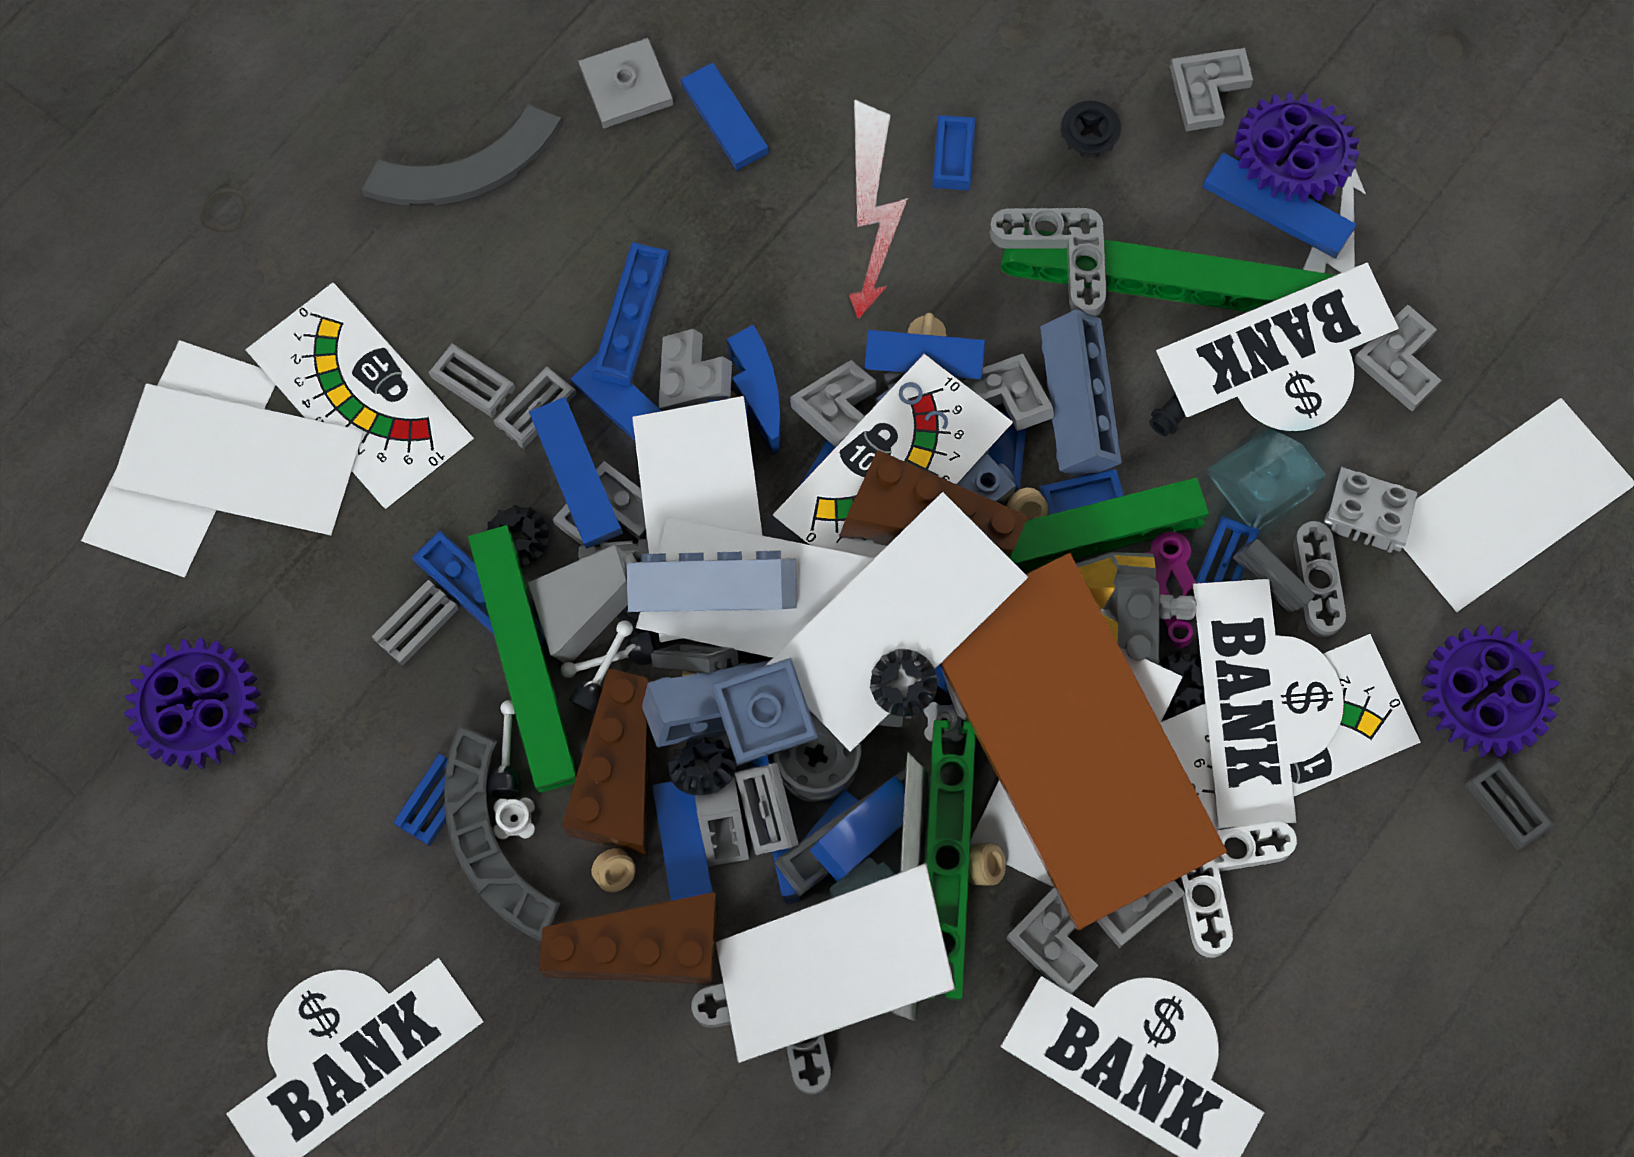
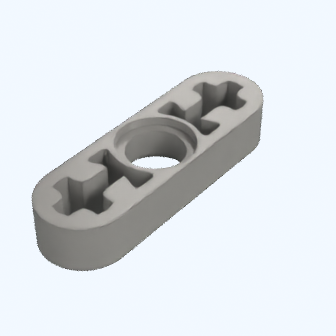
M1311 521L1300 527L1294 538L1293 547L1298 577L1314 593L1313 599H1317L1315 601L1311 600L1303 607L1307 627L1314 635L1327 638L1334 636L1341 629L1346 620V610L1332 532L1325 524ZM1309 534H1313L1315 540H1322L1316 551L1317 559L1307 563L1306 561H1310L1314 553L1311 543H1304ZM1313 570L1326 572L1330 578V586L1324 589L1314 587L1309 581V573ZM1327 597L1329 598L1325 603L1326 612L1330 616H1335L1329 626L1325 625L1323 619H1317V616L1322 611L1321 599Z

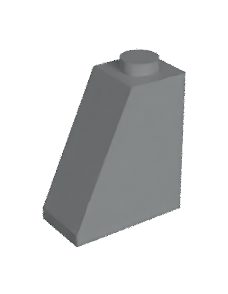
M613 545L528 582L551 656L563 663L573 662L628 605L627 563L637 562L632 554H626L619 547Z
M727 734L707 738L710 742L721 739L725 747L730 748ZM702 739L692 740L691 742H701ZM696 759V766L699 765L709 773V764L705 763L702 759ZM734 775L731 782L720 791L709 795H695L708 867L749 859Z

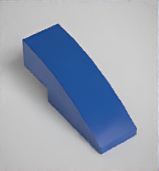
M751 325L726 339L728 355L739 371L738 375L732 377L734 393L738 397L744 396V401L748 402V415L774 455L780 451L781 443L778 387L766 347L755 326Z
M896 775L847 815L810 849V852L837 882L904 824L906 787Z

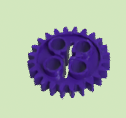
M1291 92L1287 93L1285 101H1281L1276 94L1272 95L1269 104L1261 99L1256 109L1250 107L1246 117L1241 118L1234 139V143L1237 144L1234 156L1241 157L1238 167L1242 169L1249 168L1246 176L1247 180L1260 179L1257 187L1258 190L1266 186L1272 187L1271 197L1273 198L1280 191L1285 192L1287 202H1290L1293 194H1298L1302 203L1306 202L1309 194H1312L1317 201L1321 200L1324 191L1332 196L1337 186L1343 188L1348 177L1352 176L1359 156V151L1356 150L1359 139L1351 137L1355 129L1354 126H1343L1347 116H1333L1334 105L1326 109L1321 108V98L1316 99L1313 104L1308 103L1307 94L1304 93L1300 101H1295ZM1314 128L1313 130H1311V131L1308 133L1305 142H1302V140L1304 139L1305 134H1306L1310 129ZM1288 152H1290L1288 160L1282 166H1279L1285 161Z
M1479 625L1474 631V637L1467 628H1464L1458 634L1459 640L1452 635L1449 636L1444 642L1446 648L1438 646L1433 652L1437 660H1430L1425 666V669L1432 674L1426 675L1421 681V684L1432 688V690L1427 691L1422 696V701L1434 702V706L1426 713L1427 717L1440 716L1442 720L1435 728L1436 731L1449 728L1452 732L1448 742L1451 744L1460 737L1464 740V752H1467L1474 744L1478 745L1480 757H1484L1491 747H1493L1497 758H1501L1506 753L1507 746L1514 755L1523 749V743L1531 747L1538 741L1536 735L1542 736L1549 730L1544 722H1551L1556 718L1557 714L1548 707H1554L1560 702L1559 697L1549 694L1550 691L1559 685V681L1548 680L1546 677L1554 669V666H1541L1539 663L1545 652L1539 651L1532 654L1529 651L1533 641L1531 639L1526 640L1521 645L1517 643L1516 630L1507 638L1502 637V630L1499 625L1492 630L1490 635L1487 634L1484 625ZM1485 656L1495 658L1500 664L1501 671L1488 667L1485 662ZM1512 670L1518 671L1519 675L1504 684L1496 693L1487 696L1470 711L1464 712L1462 710L1464 704L1475 699L1484 689H1489ZM1453 679L1463 680L1469 687V693L1459 692L1453 685ZM1511 689L1521 690L1527 697V703H1520L1514 699ZM1479 712H1489L1494 717L1496 725H1486L1481 720Z
M199 638L195 648H192L186 639H182L179 651H175L169 644H166L165 657L161 658L155 653L150 654L154 662L151 668L139 665L138 668L145 676L142 680H130V683L138 691L134 694L125 695V699L135 705V707L125 711L124 714L130 720L136 721L128 727V730L134 736L141 735L136 741L137 745L142 749L149 748L147 754L154 760L162 756V762L168 767H171L177 760L178 765L183 770H188L193 759L200 769H205L206 757L210 756L217 764H220V751L225 749L234 755L236 751L232 742L235 739L245 743L248 741L241 731L244 727L256 728V724L248 716L249 714L261 712V708L250 700L261 696V692L256 687L250 686L257 680V677L251 671L245 672L249 664L243 658L236 660L238 654L231 647L223 652L224 647L219 641L215 640L210 648H208L207 642L203 638ZM219 673V679L213 686L209 688L203 687L204 681L209 675ZM178 681L176 691L170 695L163 696L166 685L170 682ZM227 694L229 695L227 700L219 701V699L225 697ZM168 706V708H165L158 713V709L160 707ZM216 712H223L221 722L216 726L208 727L210 716ZM182 719L183 722L180 730L177 733L168 735L169 725L175 720Z

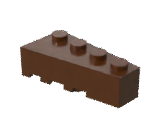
M877 449L849 510L839 537L854 539L856 536L874 540L875 544L888 546L943 492L1010 558L1028 516Z
M608 668L562 827L570 837L647 856L651 730L642 709V704L649 679Z
M716 892L542 927L539 971L546 978L713 985L718 917V898Z

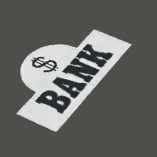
M1365 263L1160 348L1156 352L1186 417L1238 397L1245 410L1261 423L1279 430L1302 431L1327 422L1347 402L1354 383V364L1349 349L1399 328L1368 263Z
M1269 579L1193 584L1219 828L1242 827L1273 821L1296 823L1290 764L1313 758L1323 751L1336 735L1342 720L1344 705L1339 677L1329 660L1311 644L1298 638L1275 635Z
M439 958L390 994L373 978L359 972L332 970L314 975L298 984L285 996L272 1018L268 1033V1054L277 1077L229 1111L227 1116L254 1157H303L482 1024L483 1020Z
M1041 976L1001 1045L1006 1051L1178 1157H1241L1264 1114L1261 1110L1211 1080L1217 1066L1219 1051L1214 1024L1206 1009L1191 993L1169 981L1156 978H1138L1125 981L1106 992L1093 1008Z

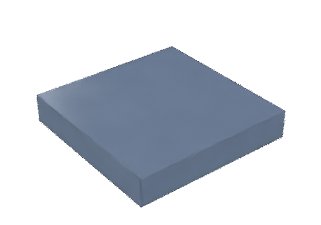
M792 658L711 683L737 765L818 739Z

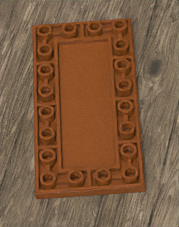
M1068 553L1026 574L1028 578L940 663V666L1076 930H1080L1227 853V850L1071 554Z

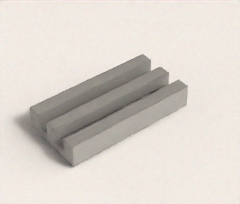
M453 343L429 371L432 379L492 418L497 413L496 408L499 405L502 406L506 401V395L508 393L512 394L516 389L513 382ZM453 357L458 359L500 388L497 391L493 390L450 362ZM446 369L447 371H449L462 381L466 382L467 384H469L485 396L489 397L490 401L488 402L476 393L472 392L471 390H469L453 378L443 373L442 370Z
M546 366L493 421L497 428L505 431L509 438L517 441L518 445L524 449L538 435L533 422L520 433L532 420L529 411L548 404L560 390L562 392L553 401L566 397L569 403L577 395L576 391ZM549 381L553 382V384L528 407V410L513 425L509 424V422Z
M427 580L380 627L372 638L403 666L459 608L441 590H438L430 580ZM432 595L433 597L389 641H387V639ZM441 603L444 607L399 652L396 648Z
M778 762L736 772L735 776L755 854L759 855L799 845ZM753 777L755 778L760 798L759 807L751 779ZM762 818H765L771 843L767 842Z

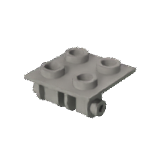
M1341 467L1330 510L1327 511L1323 524L1330 528L1332 534L1336 533L1349 537L1351 530L1354 529L1353 541H1357L1360 532L1366 533L1363 544L1368 545L1372 536H1374L1372 546L1387 550L1389 553L1392 550L1400 552L1407 542L1417 492L1404 488L1401 485L1392 484L1367 476L1364 473Z

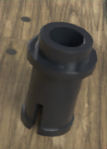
M1176 393L1161 409H1155L1151 413L1152 418L1149 420L1152 429L1164 437L1174 434L1178 430L1179 422L1186 416Z

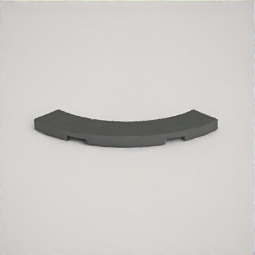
M527 105L520 118L500 139L467 158L436 166H405L378 159L362 188V193L365 197L381 202L411 206V203L444 205L480 196L515 178L519 170L533 159L536 160L554 140L563 125L562 118Z
M459 725L452 741L446 764L444 809L454 851L466 876L490 908L523 934L541 942L542 927L553 924L561 904L543 895L528 884L512 868L500 850L493 834L487 808L488 773L498 743L494 739Z

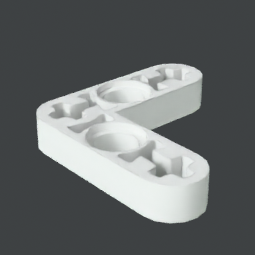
M1273 821L1217 830L1223 844L1232 837L1241 839L1247 847L1245 857L1233 859L1225 853L1199 867L1201 874L1209 871L1210 876L1201 875L1188 880L1187 875H1193L1196 871L1193 870L1179 878L1180 887L1185 892L1183 902L1192 943L1201 955L1208 958L1221 956L1230 947L1233 940V932L1219 872L1285 860L1295 850L1297 845V836L1288 824L1281 821ZM1272 832H1276L1278 838L1286 839L1287 843L1281 847L1280 852L1276 851L1274 845L1261 846L1258 850L1260 856H1255L1256 843L1267 841L1272 836ZM1251 834H1256V835H1257V837H1256V843H1255V841H1254V839H1253V836H1252ZM1206 885L1213 890L1215 901L1211 906L1201 907L1193 901L1192 890L1195 886ZM1217 911L1219 917H1214L1211 920L1214 933H1222L1223 939L1217 943V948H1212L1209 941L1203 942L1201 938L1208 931L1206 918L1198 922L1196 916H1208Z

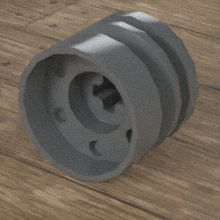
M809 710L818 739L773 753V763L778 762L784 789L792 797L811 804L829 802L840 796L854 781L861 756V746L859 743L850 752ZM817 750L823 753L822 760L825 764L818 762L815 767L808 765L809 757L806 754L814 755Z

